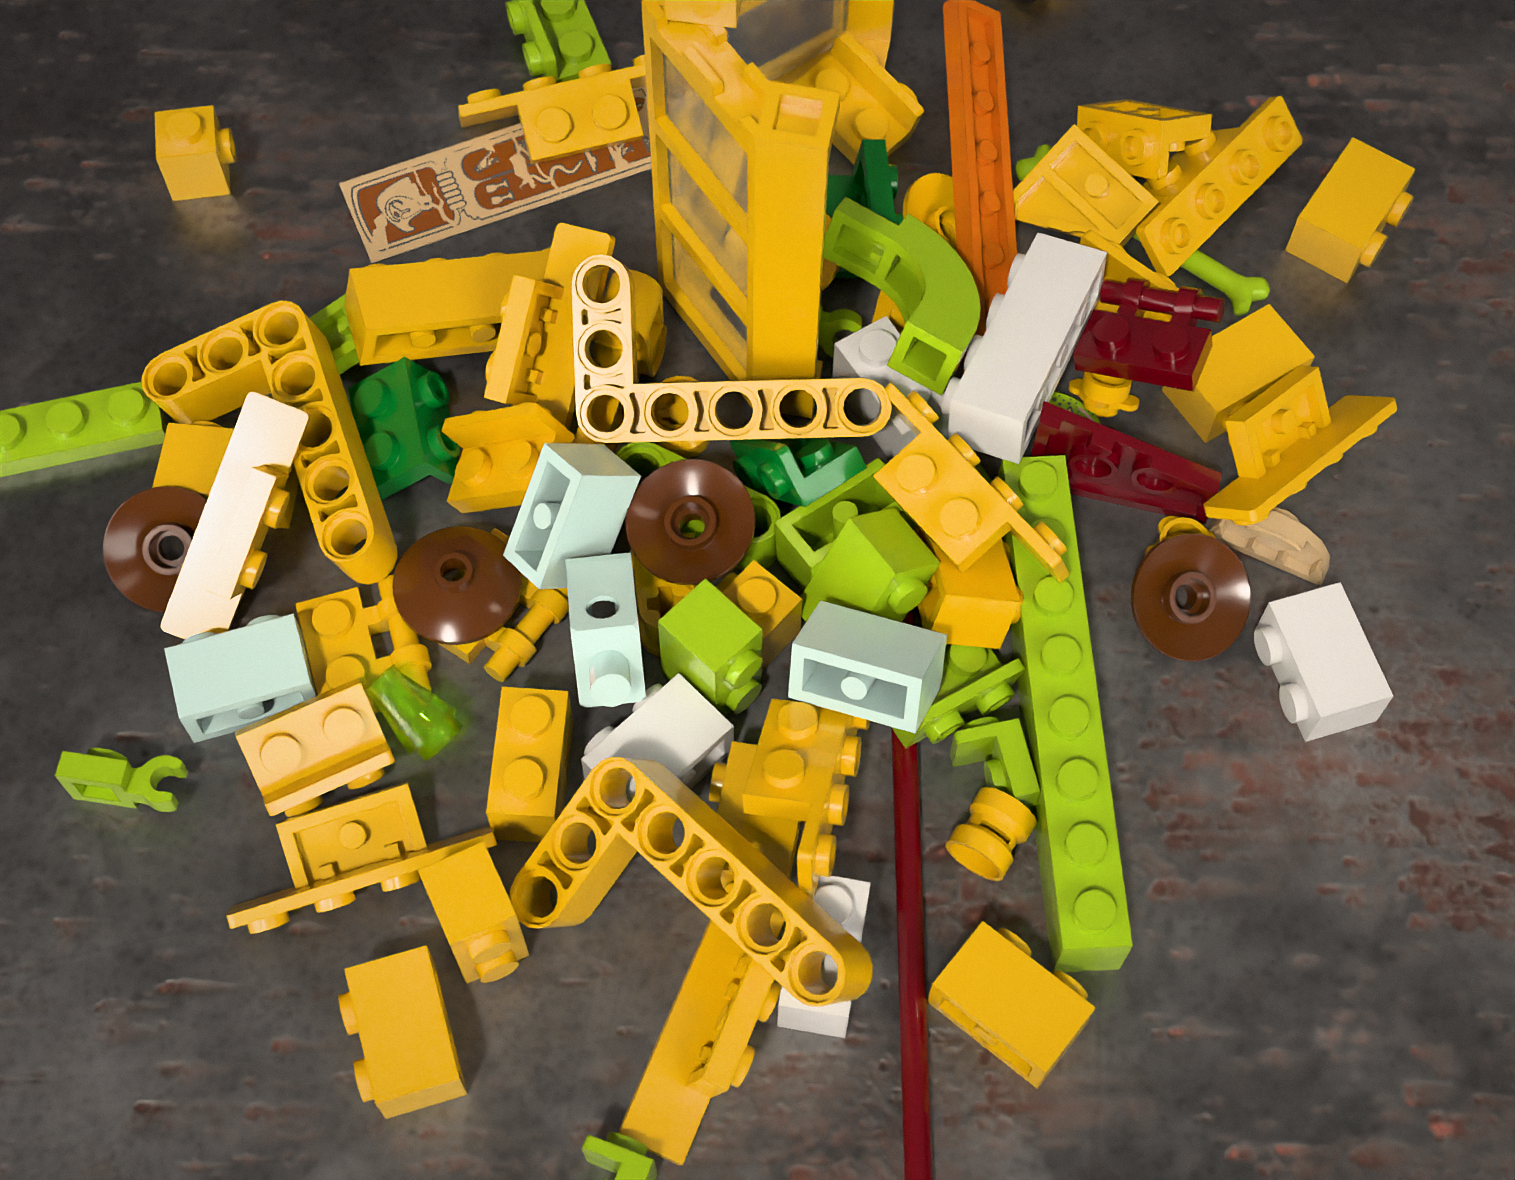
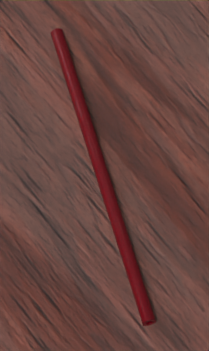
M913 609L908 612L902 623L913 625ZM891 728L904 1180H933L918 742L905 749Z

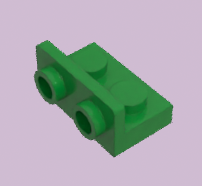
M784 438L777 443L762 439L730 441V445L737 457L733 461V468L744 486L769 498L802 507L808 506L867 468L857 446L829 441L827 438Z

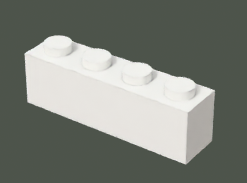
M1038 232L1027 254L1018 253L1015 256L1008 276V290L1006 294L997 293L994 296L986 320L987 330L984 336L974 335L966 353L964 362L965 372L962 378L952 377L946 388L941 411L949 415L948 438L956 433L972 450L1013 463H1020L1038 426L1043 402L1049 403L1090 315L1100 298L1107 252Z

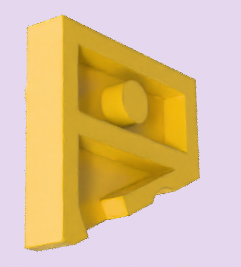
M1075 124L1072 125L1013 190L1016 221L1081 238L1088 230H1092L1104 239L1115 241L1122 247L1136 234L1137 227L1161 204Z

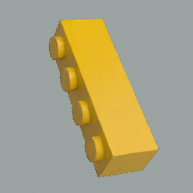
M551 247L535 252L513 254L495 252L481 257L448 260L445 258H433L425 262L395 265L376 263L362 268L350 269L344 308L360 366L397 362L403 357L417 360L494 351L502 324L500 316L501 303L504 295L511 287L513 275L543 282Z

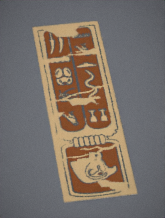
M647 86L632 89L643 131V138L641 140L531 165L522 126L519 123L339 183L371 263L652 169Z

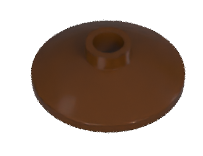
M699 459L675 461L653 471L635 490L626 513L627 538L637 560L657 578L678 585H698L705 578L711 582L729 573L746 555L755 532L754 506L743 483L723 466ZM691 520H698L705 524L703 533L696 538H687L682 534L683 526Z
M159 486L133 495L115 511L105 531L103 556L111 580L124 596L143 608L165 613L207 503V498L190 489L177 486ZM166 536H176L182 541L184 552L180 558H170L163 552L162 542Z
M466 526L439 529L417 540L401 557L393 577L394 602L406 625L421 637L446 645L473 643L498 631L514 613L520 600L522 589L520 571L503 556L507 545L489 532ZM452 570L466 571L463 578L458 581H447L443 578L446 573Z
M1180 534L1169 537L1154 546L1145 555L1136 570L1131 588L1133 617L1144 639L1151 647L1164 656L1189 662L1213 658L1224 652L1236 641L1249 616L1251 589L1246 570L1238 556L1226 544L1211 536ZM1179 586H1182L1187 592V601L1182 608L1177 607L1175 599Z

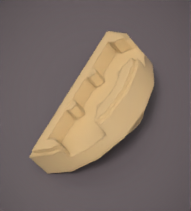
M1273 508L1265 520L1252 525H1236L1232 520L1212 518L1207 529L1215 535L1216 539L1228 547L1316 585H1322L1329 569L1330 554L1323 541L1308 527L1301 524L1294 514L1282 508Z

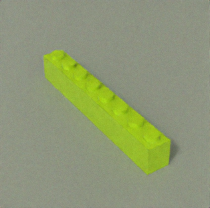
M1065 455L1022 457L1019 464L1002 459L998 477L1013 490L1024 504L1017 513L1032 528L1042 521L1056 534L1067 548V551L1061 558L1070 574L1063 582L1059 583L1010 532L1002 537V541L1006 542L1010 549L1009 565L1015 585L1023 592V604L1020 605V619L1016 624L1010 625L1014 660L1019 658L1025 667V671L1017 679L1022 729L1041 791L1033 815L1037 820L1035 837L1052 973L1055 970L1061 972L1117 970L1122 966L1133 944Z

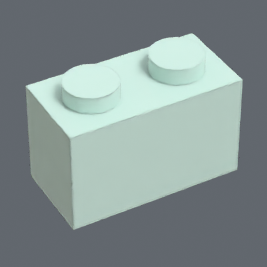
M544 443L503 556L539 589L567 588L565 559L611 554L641 475L604 444Z
M820 601L792 643L788 697L916 734L941 687L947 635Z
M294 614L282 617L278 615L261 616L250 621L246 627L220 634L213 632L198 633L186 638L182 644L164 648L178 716L194 743L235 732L317 696L303 634Z

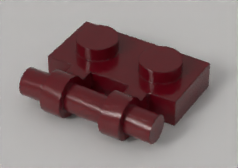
M1129 277L1126 282L1105 279L1101 286L1100 302L1119 306L1117 313L1093 309L1073 353L1075 369L1077 371L1194 392L1213 346L1211 329L1195 326L1198 319L1219 323L1223 317L1225 300L1223 298L1205 296L1202 289L1181 286L1179 291L1150 287V282L1146 279ZM1145 311L1172 315L1170 322L1143 318Z

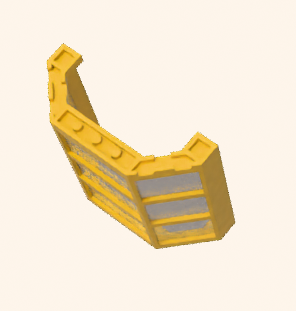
M642 0L658 283L661 285L663 295L730 380L821 378L823 361L817 360L828 167L839 114L840 92L794 85L792 83L827 56L833 47L835 39L844 31L850 33L857 42L867 45L876 55L879 64L885 69L891 43L895 0H742L736 28L665 20L664 0ZM804 390L790 391L780 401V413L812 419L816 400ZM741 393V395L745 398L748 404L752 407V403L749 400V398L743 393Z

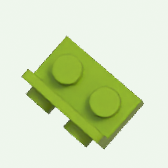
M511 0L505 2L507 17L514 35L523 33L527 43L522 44V49L531 77L539 75L541 77L554 76L557 83L579 79L578 72L590 66L611 64L612 68V63L584 0Z
M946 644L941 687L916 734L894 727L891 728L905 749L928 737L932 744H936L955 733L965 724L963 716L976 709H979L981 714L986 716L1009 702L1015 696L1011 686L1025 671V667L1019 658L1003 666L991 648Z

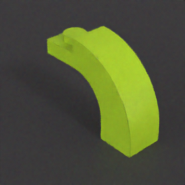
M845 197L835 209L825 234L823 257L878 287L893 300L903 316L905 326L887 366L942 396L954 376L980 320V297L973 276L965 262L949 243L922 221L907 214L898 226Z

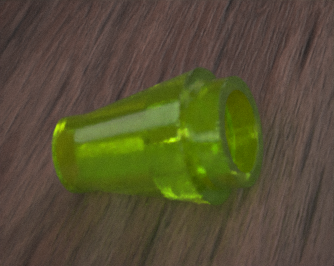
M394 664L387 668L365 690L376 703L407 754L410 755L415 752L424 762L438 753L463 726L453 715L456 708L403 674Z

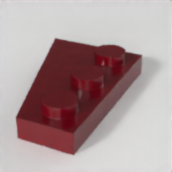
M1043 402L1030 457L1065 455L1070 494L1167 516L1191 518L1199 523L1206 524L1208 517H1206L1203 504L1219 492L1222 473L1048 402Z

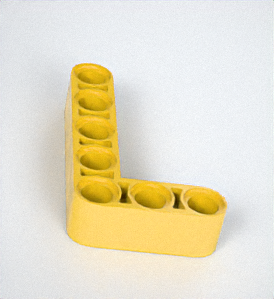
M600 254L588 257L582 261L573 273L572 310L576 416L581 430L594 441L622 443L864 437L880 431L890 419L892 405L886 396L888 394L887 391L874 380L862 377L638 383L635 284L632 273L624 263L616 258ZM607 266L614 269L619 275L621 285L619 293L613 300L601 304L593 300L588 293L587 282L594 270ZM605 330L616 334L621 340L623 347L622 356L618 363L609 368L596 364L591 358L589 351L592 338L600 331ZM866 388L872 390L877 395L880 403L879 413L874 420L867 424H855L845 416L843 409L844 401L853 390ZM804 390L816 400V415L806 425H791L781 416L780 401L790 391ZM727 392H741L751 401L753 407L752 418L744 426L737 428L729 427L722 423L718 417V401ZM663 394H677L687 403L689 415L686 423L681 428H665L656 420L654 414L655 403ZM601 395L614 396L619 399L624 407V421L616 430H603L593 421L591 414L592 405Z
M283 300L268 304L165 351L149 362L142 375V388L155 404L179 424L211 421L242 407L250 392H258L263 395L271 393L273 399L308 412L310 414V421L294 460V466L323 553L357 583L368 585L377 583L391 573L398 557L397 546L329 342L322 331L298 305L291 301ZM330 435L327 441L319 446L321 441ZM348 486L345 493L338 499H335L339 491ZM366 539L363 547L356 553L351 554L356 544Z
M610 757L600 761L589 773L519 871L510 888L509 899L518 921L525 926L538 929L575 926L583 923L591 916L638 851L795 999L803 1004L821 1007L855 1000L867 991L872 981L873 965L870 954L864 946L670 770L655 760ZM632 775L636 784V793L630 803L627 800L625 791L626 783ZM678 818L683 822L685 830L684 840L679 848L673 839V826ZM591 830L594 831L597 840L593 856L589 853L587 846ZM726 862L732 867L735 876L734 885L729 894L724 890L721 883V871ZM553 884L558 894L555 908L552 907L549 898L550 889ZM776 907L780 909L786 922L785 933L780 941L773 935L770 927L771 915ZM826 954L833 958L838 968V980L833 989L827 986L821 974V963Z

